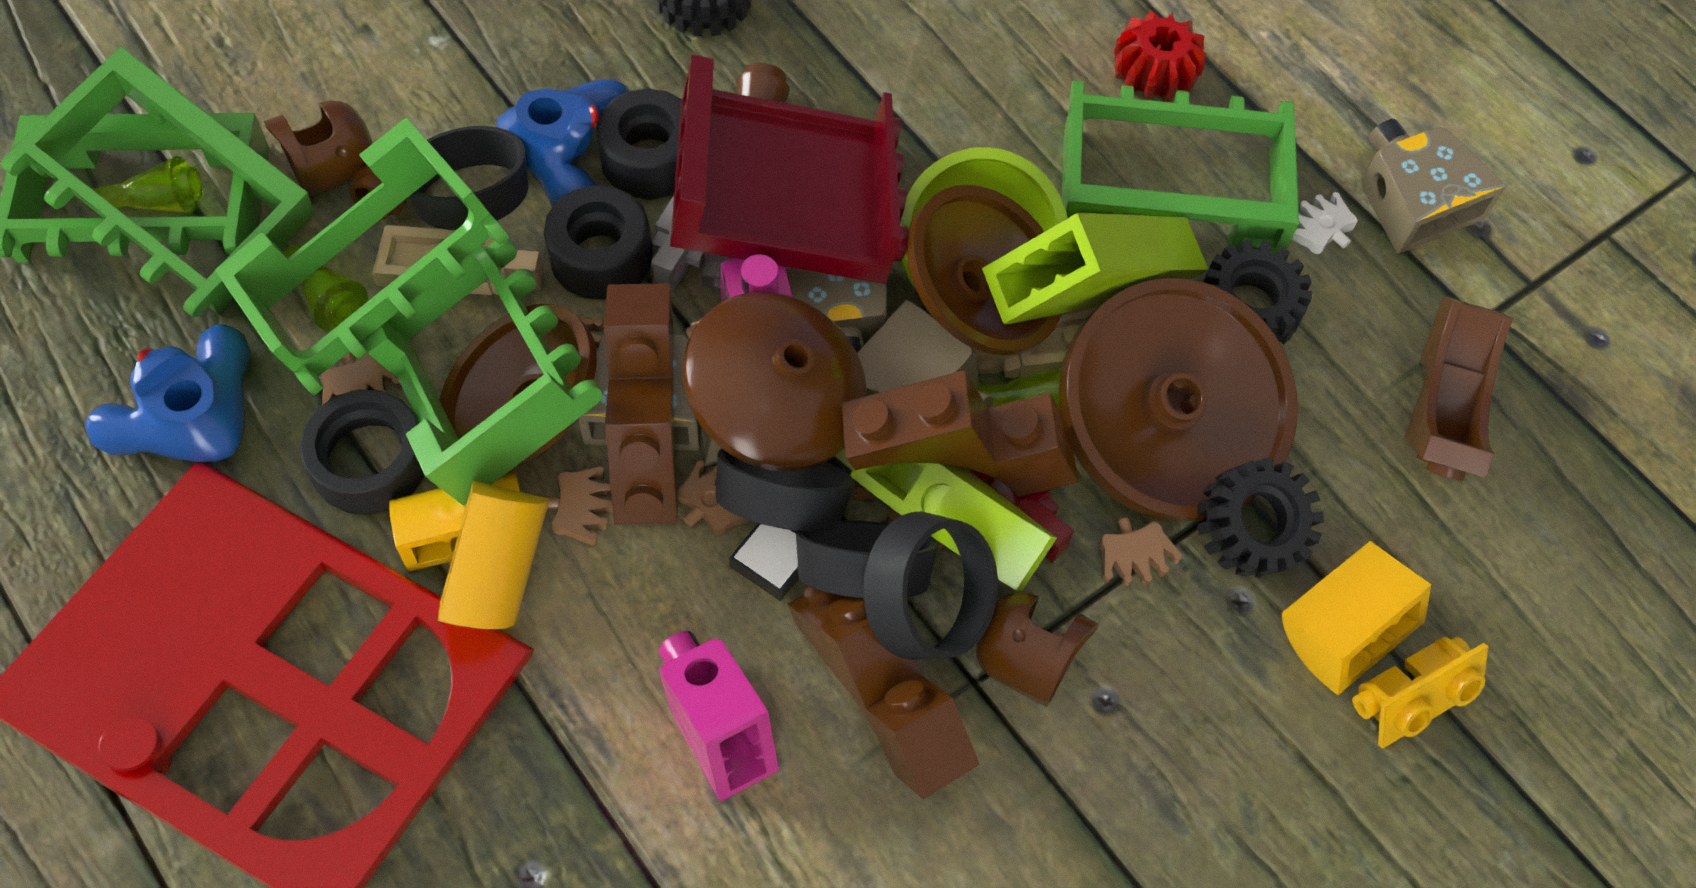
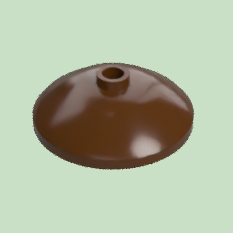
M958 185L938 192L918 210L911 223L907 239V258L914 286L927 310L953 337L981 352L1001 356L1016 355L1034 348L1048 338L1055 330L1062 315L1003 324L983 273V267L1045 232L1022 206L1007 196L986 187Z
M751 292L731 297L719 303L699 322L692 332L684 352V389L697 421L705 432L725 451L745 463L767 470L780 472L802 471L819 466L836 456L845 447L842 403L867 396L865 374L861 361L844 332L817 308L784 294ZM784 356L794 360L799 368L789 365Z
M534 304L525 306L529 313L543 305L550 306L555 312L558 323L553 330L543 337L551 352L563 344H572L577 349L581 357L580 364L566 375L572 388L584 380L594 381L597 361L596 346L591 331L586 324L573 312L559 305ZM509 313L491 323L469 343L453 365L444 383L439 401L458 439L462 438L544 375ZM576 421L515 467L539 457L552 448Z

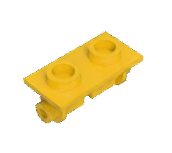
M1441 637L1405 659L1404 668L1415 677L1414 680H1411L1399 668L1393 666L1371 680L1360 684L1358 694L1353 696L1352 702L1361 717L1364 719L1375 717L1380 722L1378 745L1384 749L1404 736H1416L1430 724L1432 719L1453 706L1461 707L1472 702L1481 693L1485 685V670L1489 646L1482 643L1470 650L1468 644L1460 637L1452 639Z

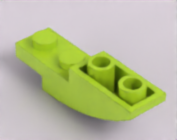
M845 447L835 456L852 470L850 476L900 515L911 512H928L959 520L976 528L991 548L996 563L998 580L1016 591H1023L1057 539V537L966 468L939 463H900L855 470L846 459ZM941 529L931 535V537L960 555L954 540L945 529Z

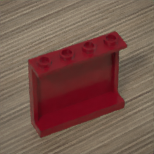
M691 54L681 102L670 247L744 260L753 255H766L772 258L778 266L886 284L893 262H902L904 259L909 233L908 226L901 225L900 223L906 202V189L898 187L904 156L902 152L896 151L901 131V119L893 117L892 94L883 93L875 120L720 91L712 89L714 58Z

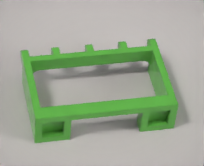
M120 46L4 156L1 161V167L12 176L20 174L29 165L41 176L45 173L48 174L56 182L45 193V202L54 209H60L76 196L104 218L92 233V238L105 247L123 233L152 256L140 271L142 278L153 284L170 270L195 290L183 305L184 311L194 318L203 313L207 307L219 314L234 297L216 271L207 279L65 169L58 161L125 96H128L162 124L166 120L171 122L250 185L253 195L273 210L227 259L262 231L281 249L314 215L308 192Z
M1073 80L1070 90L1069 111L1064 128L1062 201L1067 217L1069 218L1076 213L1187 217L1188 220L1231 224L1227 232L1228 246L1233 244L1237 251L1241 242L1252 240L1253 250H1258L1261 241L1272 243L1269 252L1275 255L1278 254L1281 247L1287 250L1299 225L1294 102L1281 101L1278 112L1273 113L1245 110L1244 97L1239 96L1231 97L1229 108L1189 104V92L1176 91L1174 103L1134 99V86L1126 85L1121 86L1119 97L1085 94L1084 81ZM1087 119H1105L1266 135L1272 139L1269 147L1271 202L1081 184L1083 121Z
M207 113L268 161L270 148L255 113ZM107 114L58 161L65 169L96 168L99 151L202 150L210 167H227L171 122L166 120L162 124L151 114ZM20 115L13 147L47 115ZM30 165L16 176L6 172L0 198V258H10L13 256L17 263H29L33 242H46V250L50 257H65L69 242H96L92 238V233L104 218L39 219L48 174L45 173L41 176ZM233 172L227 216L128 218L157 241H168L169 250L175 255H186L190 240L223 241L225 253L229 255L258 227L262 201L253 195L250 185ZM121 233L107 246L109 254L111 256H126L129 242L132 240Z
M404 118L359 154L382 183L290 257L262 231L215 269L270 351L294 372L302 385L313 396L324 388L319 379L322 373L348 352H351L358 360L369 351L362 341L399 311L409 320L418 312L410 302L448 271L456 280L462 277L466 271L460 266L459 262L490 237L500 245L510 238L472 190L407 118ZM438 174L468 208V217L464 224L315 345L306 350L299 351L269 308Z
M510 238L501 245L495 241L487 247L480 245L459 262L460 266L466 271L462 277L456 280L448 271L410 302L418 312L409 320L399 311L362 341L369 351L368 354L398 378L417 417L419 424L407 432L406 436L425 477L463 506L467 504L473 480L492 485L597 405L602 399V392L595 381L584 380L572 388L566 378V375L574 370L581 361L575 346L563 344L551 352L543 337L553 330L558 323V318L550 306L543 305L529 313L522 302V299L536 287V280L531 272L527 269H518L507 276L503 267L514 260L517 255V248ZM490 278L544 375L462 438L458 439L409 340Z

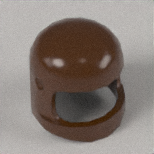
M341 101L318 103L321 113L320 119L315 124L296 131L291 129L283 114L263 121L267 130L279 141L299 185L308 192L309 198L353 181L354 174L367 165L359 154L372 145L373 141L362 117L347 103Z
M1021 591L1009 593L996 602L991 622L982 638L976 644V658L979 666L988 676L1047 707L1075 655L1096 632L1100 623L1078 613L1065 633L1053 634L1036 626L1031 621L1039 596Z

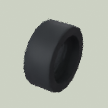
M358 389L336 395L317 408L303 428L299 445L303 467L315 489L328 504L347 513L373 514L389 509L390 500L412 495L425 477L406 436L407 432L419 424L417 417L402 399L380 390ZM369 425L387 426L399 434L402 443L400 453L391 465L378 474L361 479L342 478L336 475L330 468L328 459L331 450L339 439L352 430Z

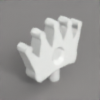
M1334 192L1329 201L1324 199L1322 195H1316L1312 203L1313 205L1309 204L1308 201L1301 202L1298 211L1302 215L1299 214V225L1292 237L1293 241L1309 248L1315 254H1321L1325 246L1332 240L1342 248L1349 245L1351 240L1344 233L1353 231L1357 224V218L1350 212L1339 193Z

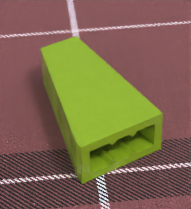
M1076 213L983 267L982 270L1003 324H1012L1099 307L1115 294L1135 284L1162 278L1192 279L1208 271V267L1187 217Z

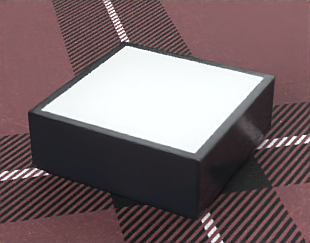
M758 523L729 557L730 567L781 601L799 579L796 530L781 529Z

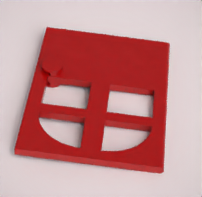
M196 462L0 676V721L268 888H364L528 663L534 649L500 629L471 628L438 621L440 595L208 464ZM325 570L391 607L330 686L262 647ZM419 624L428 629L442 644L449 657L451 667V691L447 709L440 726L429 744L358 704L359 700ZM229 687L293 725L296 729L231 811L225 814L166 778L165 774L171 766L172 754ZM324 745L396 787L368 815L354 824L326 836L305 840H282L257 833Z

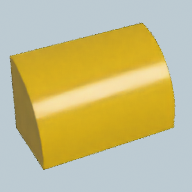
M516 469L509 471L492 484L522 492ZM441 488L389 501L395 547L408 573L448 563L452 560L466 505L460 504Z
M472 481L439 605L438 621L479 629H505L516 624L550 499Z
M1369 541L1282 612L1284 630L1293 649L1305 666L1319 681L1339 696L1425 623L1432 584Z

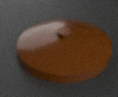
M1183 278L1154 279L1135 284L1115 294L1095 309L1076 331L1066 351L1060 373V411L1070 428L1073 451L1080 464L1100 488L1126 507L1150 517L1169 521L1207 519V515L1197 514L1198 503L1209 499L1202 492L1208 484L1217 481L1214 477L1251 460L1255 462L1263 458H1273L1274 465L1284 462L1290 453L1294 441L1298 415L1297 391L1290 363L1281 344L1262 318L1243 301L1216 286L1201 281ZM1257 495L1247 497L1243 505L1254 499Z

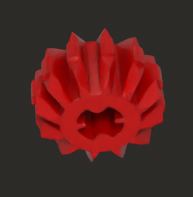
M1152 10L1149 11L1143 20L1132 17L1129 24L1125 27V31H1122L1121 36L1116 40L1113 52L1115 55V78L1126 80V86H1134V91L1140 90L1144 92L1145 100H1150L1154 95H1159L1165 102H1170L1175 97L1176 91L1189 92L1194 87L1198 77L1202 76L1206 64V53L1204 52L1205 36L1193 33L1192 21L1182 23L1175 21L1173 11L1166 18H1160Z

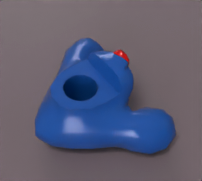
M597 79L562 91L549 88L529 91L519 98L516 105L507 109L496 120L497 128L512 132L522 141L525 148L527 171L539 181L552 206H554L557 200L575 189L597 185L584 170L573 166L572 162L575 158L582 156L588 148L594 126L598 123L602 110L614 98L629 91L628 87L618 80Z
M217 324L209 327L199 336L196 358L184 350L173 346L162 349L145 348L138 352V361L130 375V387L137 407L134 409L125 404H102L92 410L85 421V428L92 446L110 455H131L149 452L173 459L197 462L219 461L232 457L242 442L245 428L243 379L251 354L245 335L226 324Z

